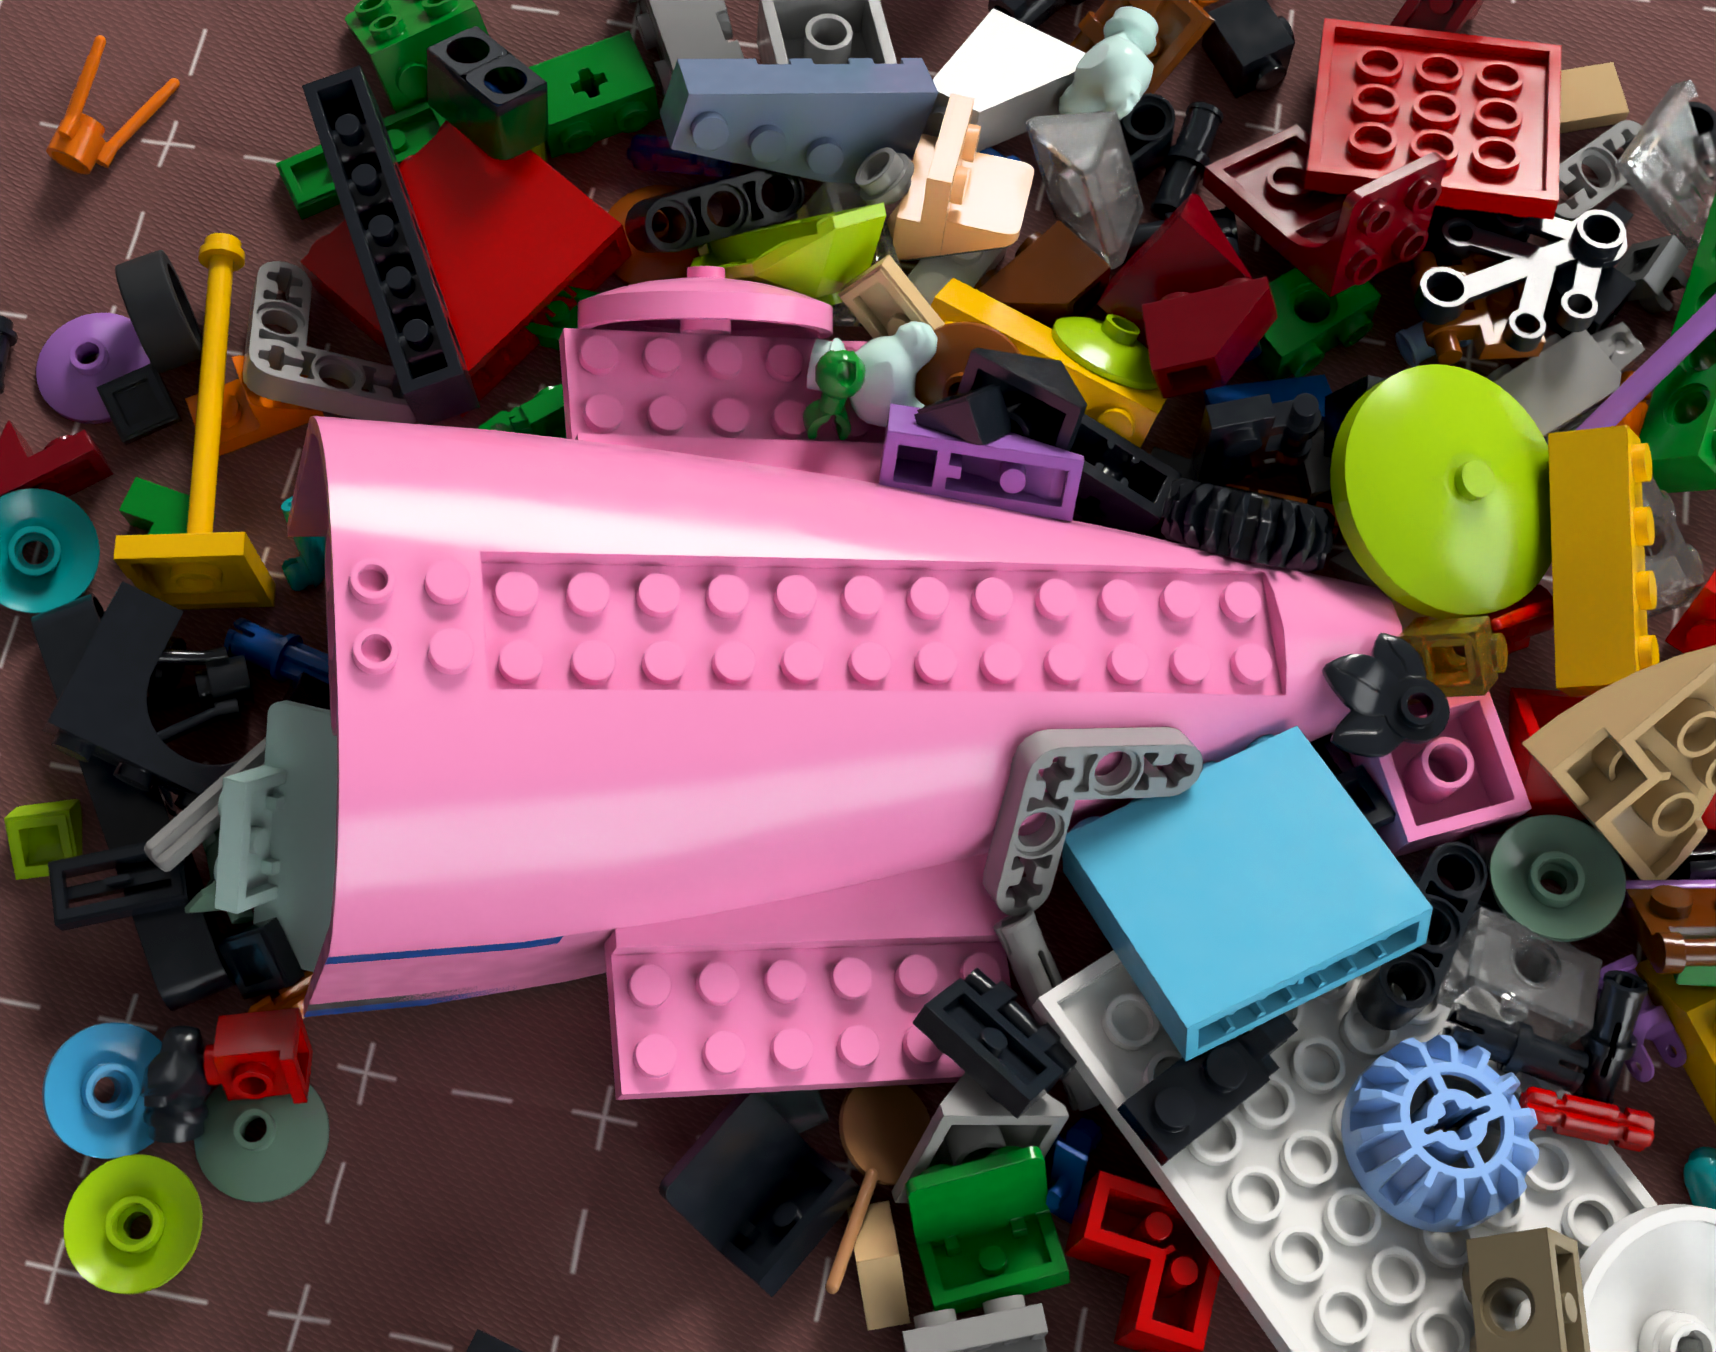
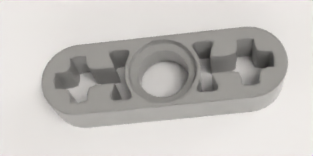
M1624 120L1560 163L1559 191L1563 189L1569 199L1557 205L1555 217L1572 222L1651 166L1656 158V146L1650 133L1637 122ZM1622 147L1628 156L1621 162H1618L1612 153ZM1581 164L1587 165L1594 171L1599 179L1600 188L1593 186L1586 179L1582 172Z

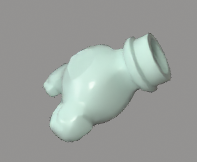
M1125 6L1118 8L1113 17L1106 21L1103 29L1105 39L1094 45L1076 65L1072 84L1066 88L1063 95L1059 98L1058 110L1070 124L1081 123L1091 117L1096 111H1103L1102 116L1105 120L1116 123L1128 115L1143 96L1151 82L1154 68L1153 63L1146 56L1154 51L1157 44L1155 37L1159 30L1156 20L1149 13L1136 7Z
M911 321L901 325L895 335L879 336L871 339L855 352L865 365V382L860 391L854 396L849 397L857 416L866 423L886 427L890 403L917 408L925 407L915 397V383L917 372L933 358L937 349L938 337L929 324ZM819 338L815 340L807 374L808 389L822 391L815 381V366L820 357L830 350H846L844 343L839 338H834L833 341Z

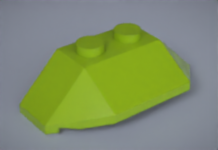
M884 202L768 225L699 245L698 252L700 256L693 259L690 267L725 268V278L759 282L792 290L831 306L842 303L843 301L837 294L844 285L871 267L886 218Z

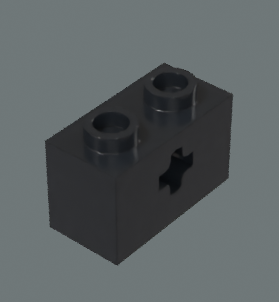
M1084 414L1070 451L1084 456L1072 520L1146 536L1162 517L1165 497H1168L1172 481L1180 479L1182 474Z

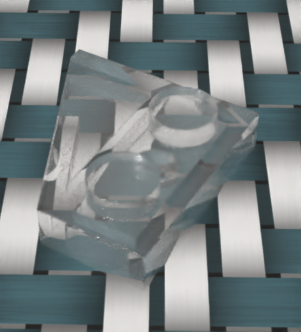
M1690 79L1673 84L1615 164V167L1671 235L1674 234L1687 250L1699 247L1716 193V152L1709 132L1698 135L1688 101L1699 96L1696 86Z

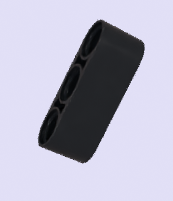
M762 168L742 171L639 201L627 213L625 232L630 243L639 251L645 253L679 252L788 220L795 216L802 208L805 198L804 185L799 176ZM766 180L775 189L776 199L771 209L764 204L761 196L762 186ZM713 194L720 200L723 208L722 218L717 225L710 220L707 214V204ZM658 210H661L669 221V231L663 241H660L652 230L653 216Z
M1447 842L1440 845L1410 876L1433 907L1427 936L1430 944L1425 943L1363 974L1357 988L1356 1002L1361 1015L1372 1026L1382 1030H1397L1409 1023L1437 995L1487 881L1486 864L1480 854L1472 847L1460 842ZM1438 875L1444 876L1449 880L1454 890L1445 886ZM1387 980L1394 982L1403 990L1406 1000L1400 999L1392 993Z

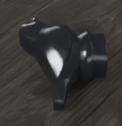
M192 1026L169 1028L165 1033L160 1053L145 1068L140 1094L144 1097V1106H146L143 1120L148 1125L150 1139L154 1141L180 1143L194 1140L204 1133V1120L209 1115V1109L204 1099L210 1092L212 1085L207 1083L205 1077L204 1042L198 1028Z

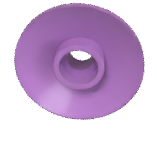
M92 313L67 322L50 336L39 354L36 378L41 395L59 415L78 423L99 424L112 420L96 387L144 367L151 362L129 318L113 313ZM99 353L98 358L94 362L82 364L89 356Z

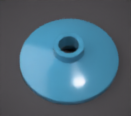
M111 1022L85 1028L63 1043L47 1067L42 1087L44 1112L56 1136L74 1151L100 1159H115L133 1155L151 1145L154 1140L150 1139L148 1125L143 1120L146 1106H144V1097L140 1094L145 1068L160 1053L162 1042L155 1035L141 1027L127 1023ZM108 1077L112 1080L115 1091L109 1101L101 1103L95 1097L94 1088L101 1078Z

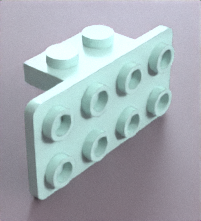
M284 700L273 703L268 710L264 765L223 777L222 792L218 801V812L220 815L219 847L214 865V878L216 880L215 908L235 914L254 908L253 924L277 917L301 969L314 972L331 920L335 874L337 736H333L330 710Z

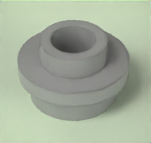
M886 147L877 150L861 164L856 173L855 181L860 186L861 198L868 205L883 202L885 205H890L897 202L908 192L911 186L914 164L906 154L896 153L892 148Z

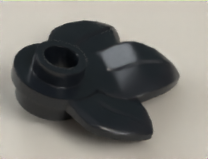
M1380 633L1374 642L1372 657L1365 654H1349L1327 663L1322 669V673L1331 689L1343 704L1351 710L1336 727L1330 740L1334 746L1345 752L1369 758L1384 757L1395 750L1403 741L1411 744H1422L1433 740L1445 729L1448 723L1450 709L1445 694L1436 684L1427 680L1423 658L1410 643L1399 637ZM1409 699H1416L1426 707V718H1417L1410 713L1407 706Z

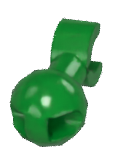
M830 350L820 357L815 366V381L822 390L821 397L809 404L803 413V422L809 439L817 437L818 428L822 424L827 423L832 415L835 416L834 423L839 439L845 440L851 433V424L845 408L846 400L848 397H852L859 392L865 382V365L854 351Z

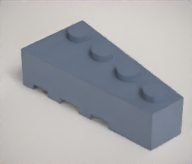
M789 58L788 64H758L756 59H677L660 110V116L670 148L673 150L860 190V186L855 181L856 173L861 164L877 150L889 147L896 153L906 154L912 160L939 92L922 58H901L900 64H874L872 58H848L847 64H814L812 58Z

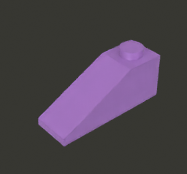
M890 403L880 464V485L1040 517L1072 521L1084 456L1012 432L986 445H976L918 425L914 414L918 413L917 410L921 408Z

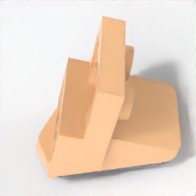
M950 94L939 137L926 134L921 135L912 161L914 172L911 177V186L887 219L886 238L890 247L891 257L894 261H913L1004 249L1010 247L1019 237L1032 186L1034 169L1025 162L976 152L981 126L971 124L975 98Z

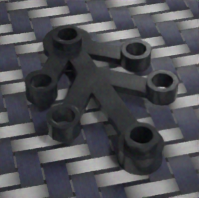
M1604 210L1587 211L1572 222L1555 216L1553 220L1534 217H1516L1510 214L1492 212L1488 220L1489 231L1478 228L1471 221L1460 217L1450 218L1443 224L1436 242L1437 248L1443 256L1452 260H1463L1474 252L1503 262L1467 276H1463L1460 272L1448 267L1429 269L1423 274L1414 295V304L1419 316L1427 323L1444 325L1457 319L1467 303L1524 283L1518 308L1512 312L1503 330L1505 343L1510 348L1519 352H1529L1536 349L1546 331V321L1543 318L1556 270L1576 263L1571 290L1563 294L1555 310V319L1565 330L1582 332L1589 328L1598 311V302L1595 294L1601 270L1618 264L1627 249L1626 228L1623 222L1616 215ZM1502 217L1510 218V219H1512L1515 223H1513V222H1508V221H1506V220H1505L1504 218H1502ZM1524 232L1556 243L1540 247L1517 239ZM1451 236H1457L1463 239L1464 241H1457L1453 239ZM1569 307L1577 308L1581 310L1583 314L1576 313L1572 311ZM1517 327H1524L1531 332V334L1524 333L1520 331Z

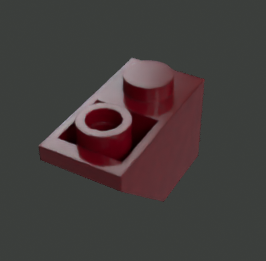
M1267 276L1257 279L1236 278L1227 281L1221 287L1195 293L1174 292L1165 295L1159 301L1142 304L1151 371L1162 398H1170L1226 385L1278 318Z

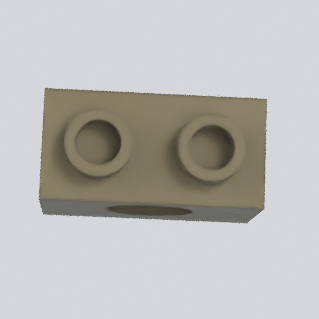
M1548 1227L1466 1239L1468 1262L1463 1267L1462 1281L1466 1296L1473 1307L1475 1335L1470 1340V1352H1591L1578 1243L1576 1240ZM1529 1298L1531 1304L1530 1317L1527 1323L1517 1330L1515 1325L1516 1310L1521 1302Z

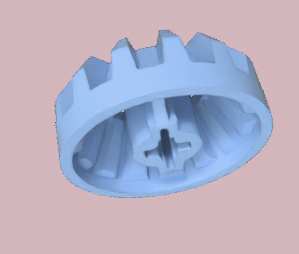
M1437 1035L1427 1042H1419L1414 1037L1406 1039L1371 1063L1357 1077L1346 1097L1341 1120L1342 1142L1347 1161L1356 1180L1366 1194L1380 1208L1397 1220L1412 1227L1426 1231L1446 1233L1463 1231L1482 1224L1521 1196L1527 1188L1524 1180L1526 1173L1538 1163L1540 1150L1529 1140V1132L1538 1124L1535 1110L1533 1108L1521 1109L1513 1094L1521 1085L1518 1078L1513 1072L1499 1076L1487 1065L1491 1053L1478 1045L1464 1051L1459 1049L1454 1038L1448 1035ZM1441 1075H1453L1464 1078L1478 1086L1486 1096L1476 1099L1465 1091L1457 1089L1448 1090ZM1427 1079L1435 1096L1410 1115L1413 1094L1418 1086ZM1499 1119L1501 1128L1499 1145L1492 1158L1484 1163L1476 1146L1482 1143L1487 1134V1127ZM1458 1125L1462 1126L1456 1132H1443L1442 1130H1439L1431 1134H1426V1132L1430 1130L1432 1127L1434 1129H1440L1445 1127V1129L1447 1130ZM1462 1156H1465L1470 1168H1456L1450 1165Z

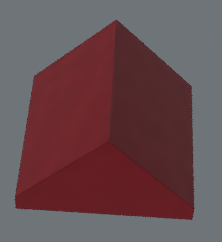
M1191 193L1111 278L1097 304L1108 314L1121 316L1134 323L1140 329L1137 340L1148 349L1142 304L1159 301L1165 295L1174 292L1195 293L1221 287L1232 279L1253 278L1201 197Z

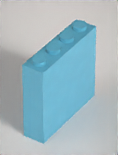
M1298 726L1278 735L1268 734L1261 736L1249 744L1245 750L1220 762L1210 761L1204 763L1198 780L1188 790L1179 795L1133 798L1128 805L1102 817L1092 816L1080 821L1066 834L1062 849L1063 872L1185 1062L1425 944L1427 941L1433 907Z

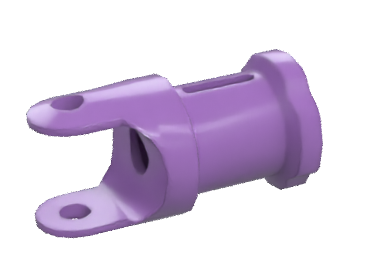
M1631 954L1580 979L1584 988L1592 990L1597 1000H1599L1604 983L1603 977L1606 972L1619 970L1639 976L1635 970L1639 963L1635 956ZM1647 993L1633 1032L1638 1040L1634 1056L1624 1061L1631 1075L1640 1082L1650 1081L1655 1073L1652 1060L1643 1045L1644 1039L1653 1041L1663 1060L1672 1067H1681L1687 1059L1685 1047L1663 1005H1654L1650 995ZM1671 1046L1676 1049L1677 1055L1672 1052ZM1636 1062L1641 1065L1642 1071L1638 1069Z

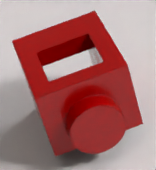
M299 1007L218 1016L214 1044L206 1045L204 1050V1072L207 1083L209 1085L222 1084L228 1101L261 1099L291 1094L294 1104L307 1103L313 1050Z

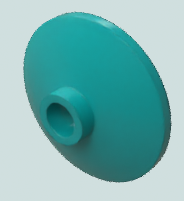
M21 489L1 496L0 604L15 611L35 614L46 612L78 599L93 581L100 559L99 539L89 516L71 499L46 489ZM41 542L47 546L48 557L43 563L30 564L24 559L23 552L29 543Z

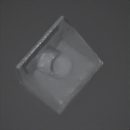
M1117 111L1034 116L1027 120L1025 125L1055 219L1060 220L1107 262L1111 269L1122 265L1144 207Z

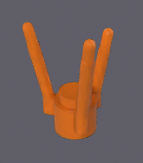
M102 35L96 36L93 41L90 53L87 56L70 99L65 117L61 120L46 149L47 154L57 163L67 169L85 175L91 173L95 163L109 168L117 151L180 86L177 78H171L106 142L102 137L106 131L105 127L94 118L82 113L106 45V39Z

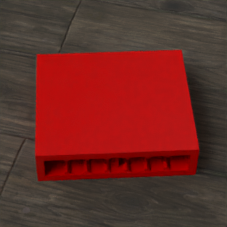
M447 120L426 145L415 155L406 157L399 164L478 401H480L540 343L538 337L532 334L525 326H528L530 322L553 327V324L547 320L545 312L552 318L556 315L547 307L552 301L560 300L565 302L571 311L577 305V302L574 300L577 293L569 286L594 292L632 255L623 225L531 149L509 160L494 159ZM344 220L330 234H326L316 240L311 246L309 253L300 263L311 279L316 291L389 353L346 220ZM564 289L573 298L567 299L556 295ZM468 412L459 415L463 418Z

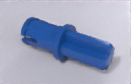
M239 618L233 623L235 628L243 631V634L233 629L228 630L224 642L228 656L233 657L244 654L245 661L270 671L271 677L278 682H284L288 679L294 680L302 672H305L329 684L328 654L304 645L300 635L289 633L283 636L256 625L246 618Z

